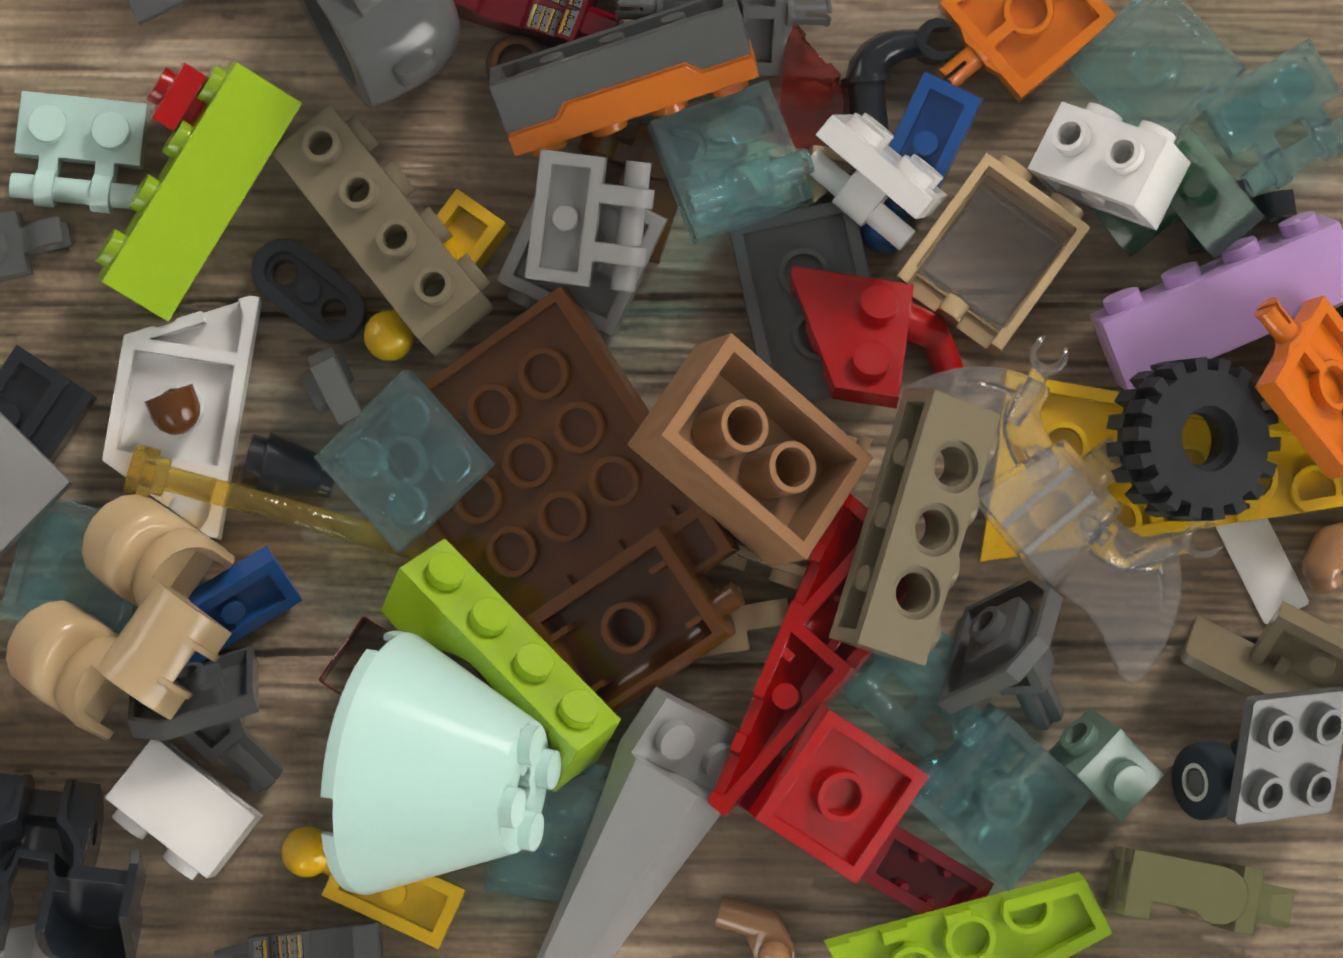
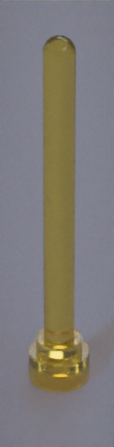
M139 443L135 445L122 493L129 495L139 494L148 498L149 493L162 497L163 491H167L408 559H414L427 550V543L420 535L171 466L172 459L160 456V449Z

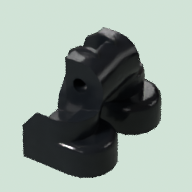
M0 773V953L5 949L14 908L10 888L18 869L28 868L48 871L49 887L42 895L35 927L37 943L44 955L49 958L136 957L143 923L140 902L146 881V872L140 848L129 853L128 870L95 867L100 850L104 819L101 784L78 782L77 779L70 778L66 780L63 792L35 789V781L32 774L20 776Z

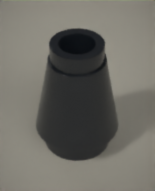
M272 432L269 433V437L253 434L240 483L254 486V493L320 496L329 499L336 477L338 462L326 459L325 456Z

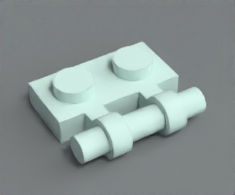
M22 91L14 153L21 158L39 159L35 175L11 174L9 196L12 198L32 199L34 206L55 208L57 202L89 205L91 212L111 214L113 208L131 209L128 205L139 185L117 183L119 167L144 170L151 108L147 103ZM63 162L95 165L92 180L61 177Z

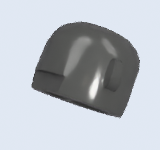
M299 0L306 17L333 63L357 97L370 109L395 100L438 74L452 59L458 44L460 21L454 0Z

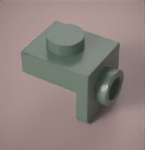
M1093 709L1087 710L1078 720L1069 724L1063 731L1060 740L1048 752V755L1056 764L1072 774L1093 798L1120 822L1164 776L1121 728Z

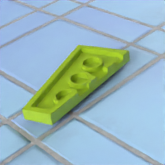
M1079 872L825 939L824 942L833 958H1068L1113 933L1085 878Z

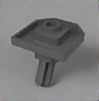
M1033 574L966 607L937 704L949 714H953L999 692L1001 695H1016L1027 720L1033 722L1036 729L1048 730L1052 723L1061 721L1064 715V708L1050 680L1055 658L1049 647L1063 598Z
M253 645L219 655L220 658L217 662L206 659L201 663H187L175 680L188 689L193 696L190 700L185 699L171 720L129 695L127 721L134 738L166 741L182 736L210 764L219 757L255 792L269 789L281 775L283 770L281 763L245 729V716L259 712L258 659Z

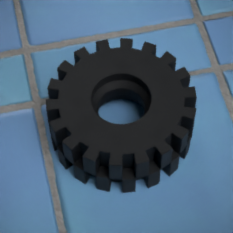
M1207 357L1164 361L1150 365V371H1141L1134 375L1129 381L1136 389L1120 390L1114 402L1124 409L1122 414H1113L1108 417L1106 429L1117 430L1118 433L1117 442L1106 443L1107 457L1119 456L1121 466L1111 470L1116 483L1132 484V487L1124 495L1133 504H1147L1145 513L1155 518L1168 517L1167 521L1225 519V515H1238L1247 510L1248 507L1244 500H1259L1266 491L1257 481L1259 478H1273L1277 464L1267 461L1269 452L1280 451L1281 437H1270L1268 425L1279 423V420L1273 409L1263 410L1261 402L1265 399L1255 386H1247L1253 374L1244 367L1230 368L1232 361L1223 358L1207 359ZM1193 414L1203 417L1211 433L1210 453L1206 461L1201 465L1192 464L1185 455L1182 446L1183 426L1187 418Z

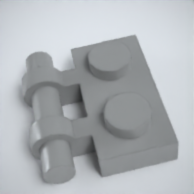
M541 149L525 279L590 287L592 286L594 262L613 264L610 289L636 292L638 268L645 267L647 248L641 247L646 209H653L655 190L649 189L652 163L626 160L623 186L604 184L608 158ZM602 203L620 206L616 244L597 241Z

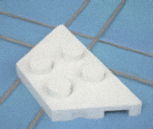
M256 296L243 297L238 299L239 302L204 313L202 311L179 317L173 323L160 327H147L123 336L102 461L124 477L141 487L149 495L184 518L206 536L217 540H222L262 305L261 298ZM193 383L201 407L195 426L180 435H170L159 430L152 422L144 402Z

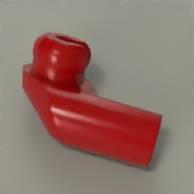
M912 302L907 340L923 347L935 381L964 371V365L945 319Z

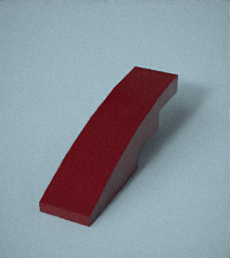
M783 757L776 761L737 806L747 812L749 811L784 759ZM898 825L895 826L860 878L918 914L986 897L994 885L993 882Z

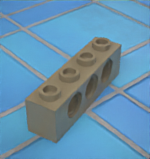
M904 388L829 638L893 660L926 666L929 653L936 647L941 635L940 616L948 590L953 587L959 575L960 559L958 556L966 530L972 524L978 512L979 497L977 493L985 466L992 460L997 449L998 435L996 430L1001 417L1000 413L936 389ZM939 452H941L944 458V470L938 479L934 471V462ZM922 514L925 519L926 528L924 536L918 542L915 535V525ZM904 577L907 592L904 600L899 605L896 599V588L901 578Z

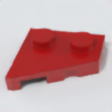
M792 266L789 289L792 296H797L807 321L805 330L814 352L821 357L823 362L822 374L832 399L897 409L914 284Z

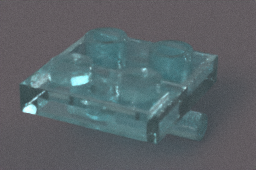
M768 80L746 87L733 95L717 97L672 115L652 120L647 126L693 245L810 203L814 198L806 177L807 174L814 172L812 158L806 148L796 151Z

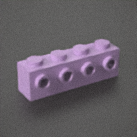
M1315 211L1299 213L1278 224L1280 232L1260 241H1257L1255 236L1236 240L1220 249L1222 257L1200 267L1197 262L1178 265L1161 275L1163 281L1161 284L1142 292L1139 291L1138 287H1130L1106 297L1102 301L1104 308L1089 314V317L1116 384L1124 390L1136 389L1129 380L1138 372L1150 371V365L1164 361L1199 357L1212 359L1270 334L1259 319L1254 316V312L1258 311V306L1270 298H1277L1293 320L1304 301L1324 295L1332 306L1342 303L1343 230L1340 222L1322 214L1316 216Z

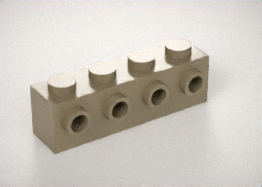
M330 104L276 147L272 154L418 340L434 356H437L495 309L482 293V290L490 284V281L467 253L458 260L454 258L444 245L453 237L451 232L429 206L420 214L407 199L416 189L393 160L382 167L370 153L379 143L355 114L345 121Z

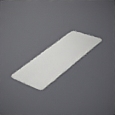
M1268 519L1216 526L1265 624L1269 623L1282 601L1298 609L1308 605L1309 600Z

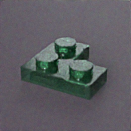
M1186 123L1174 133L1176 136L1174 144L1191 164L1157 231L1090 207L1120 247L1130 257L1180 217L1203 247L1215 259L1265 218L1190 125Z

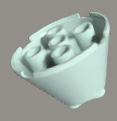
M389 631L385 633L384 640L388 642L379 651L366 649L355 665L340 697L327 742L320 797L333 799V833L324 831L321 836L325 858L335 881L344 890L371 895L515 854L521 850L533 852L537 850L544 831V817L541 812L546 790H553L561 772L560 752L549 749L543 726L420 636L403 631Z

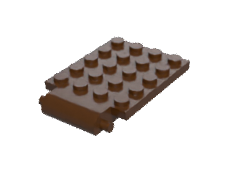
M560 286L363 425L358 431L432 545L434 546L441 540L446 539L616 714L735 635V625L730 614L745 604L741 592L731 582L715 592L704 574L741 549L729 531L627 445L650 411L568 286Z

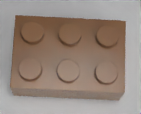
M732 333L695 345L627 444L770 567L807 560L873 459L867 451Z

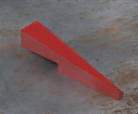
M849 494L811 553L808 567L794 600L790 603L754 689L753 698L741 727L736 732L715 789L711 792L708 803L724 817H727L799 737L820 704L822 703L827 706L873 654L872 652L829 638L868 510L852 494ZM904 577L901 578L896 588V599L899 605L904 600L907 592Z

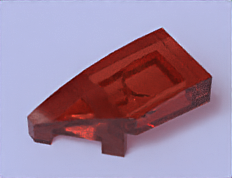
M799 25L792 26V31L786 44L776 146L809 149L813 145L829 147L816 134L831 115L843 114L845 89L839 84L841 77L839 71L831 62L827 64L805 39L806 33Z

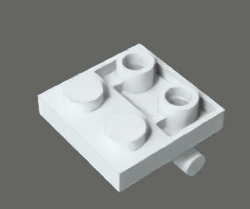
M857 113L854 115L833 114L816 134L824 143L857 169L852 176L819 149L811 155L802 167L805 172L835 196L832 201L833 204L859 226L862 227L867 223L899 251L909 242L916 231L884 205L885 200L890 197L912 217L920 219L933 215L948 197L945 192L937 187L943 177L916 154H913L911 157L907 155L902 157L888 145L894 138L893 134L867 113H864L862 116Z

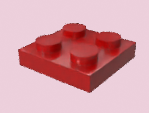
M821 703L748 813L768 828L857 884L929 778V775Z

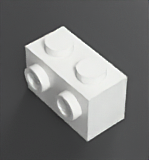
M1061 102L1027 169L1051 193L1058 192L1075 202L1157 231L1191 164L1174 144L1176 136L1166 128L1150 121L1142 120L1138 127L1122 122V117L1097 103L1090 102L1086 109Z
M150 740L105 797L106 800L118 808L112 815V818L118 824L141 840L148 833L168 848L162 857L177 871L191 880L198 873L206 879L215 877L264 816L169 740Z

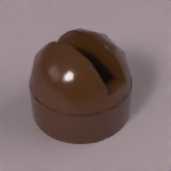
M193 383L144 402L154 425L162 432L170 435L186 433L195 426L200 415V402Z

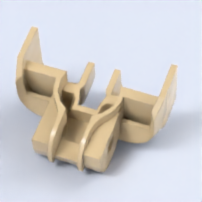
M140 494L124 495L105 504L91 519L84 533L82 545L84 563L92 575L115 594L138 607L123 630L118 634L100 618L77 604L63 600L47 602L31 610L16 625L8 641L6 662L10 675L39 701L64 714L77 727L104 740H110L114 732L100 723L122 691L171 720L185 699L190 700L193 696L188 689L175 680L195 651L217 662L220 658L218 652L232 634L195 606L188 598L214 561L229 570L234 563L235 556L215 540L209 538L199 529L152 498Z

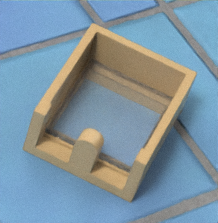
M986 153L897 275L895 282L914 284L912 299L929 311L943 317L947 324L996 358L1091 226L1081 220L1084 215L1083 210L1069 198L1058 192H1053L1049 197L1030 184L1029 181L1032 179L1031 173L1017 161L1005 155H1001L997 160Z

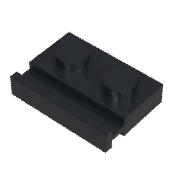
M16 345L0 368V412L54 463L97 397Z

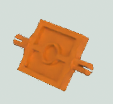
M942 0L939 2L938 9L950 23L954 24V28L959 32L965 48L942 68H939L937 72L943 80H946L961 66H964L948 79L949 83L958 87L982 67L985 71L995 75L1020 103L1112 26L1118 17L1103 0Z
M1324 295L1304 301L1294 320L1282 307L1277 298H1270L1258 306V311L1254 312V316L1259 319L1275 339L1276 347L1273 357L1255 388L1329 480L1343 477V319Z

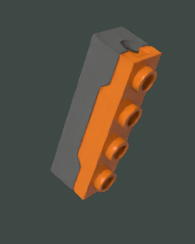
M694 0L491 67L489 88L506 134L508 133V139L515 157L531 152L534 157H540L541 149L559 151L568 144V139L589 132L594 137H603L616 133L627 126V120L650 112L654 117L672 115L687 107L688 100L711 92L714 97L733 95L745 89L749 85L748 80L759 77L756 57L737 0Z

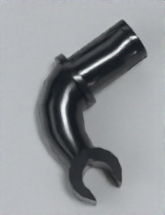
M934 18L926 21L918 29L881 32L862 43L849 61L846 77L840 80L841 87L848 89L850 114L854 115L857 113L862 116L864 113H867L889 130L885 84L891 82L890 75H888L889 68L901 60L914 57L925 65L934 66L943 63L956 50L937 51L931 45H927L926 42L929 40L931 32H948L954 27V24L945 19Z

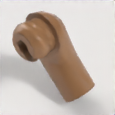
M1343 522L1321 527L1314 534L1302 559V573L1306 576L1307 586L1319 594L1335 591L1342 582L1340 573L1343 570Z
M726 896L722 897L715 927L745 935L755 958H795V946L781 916L777 912Z

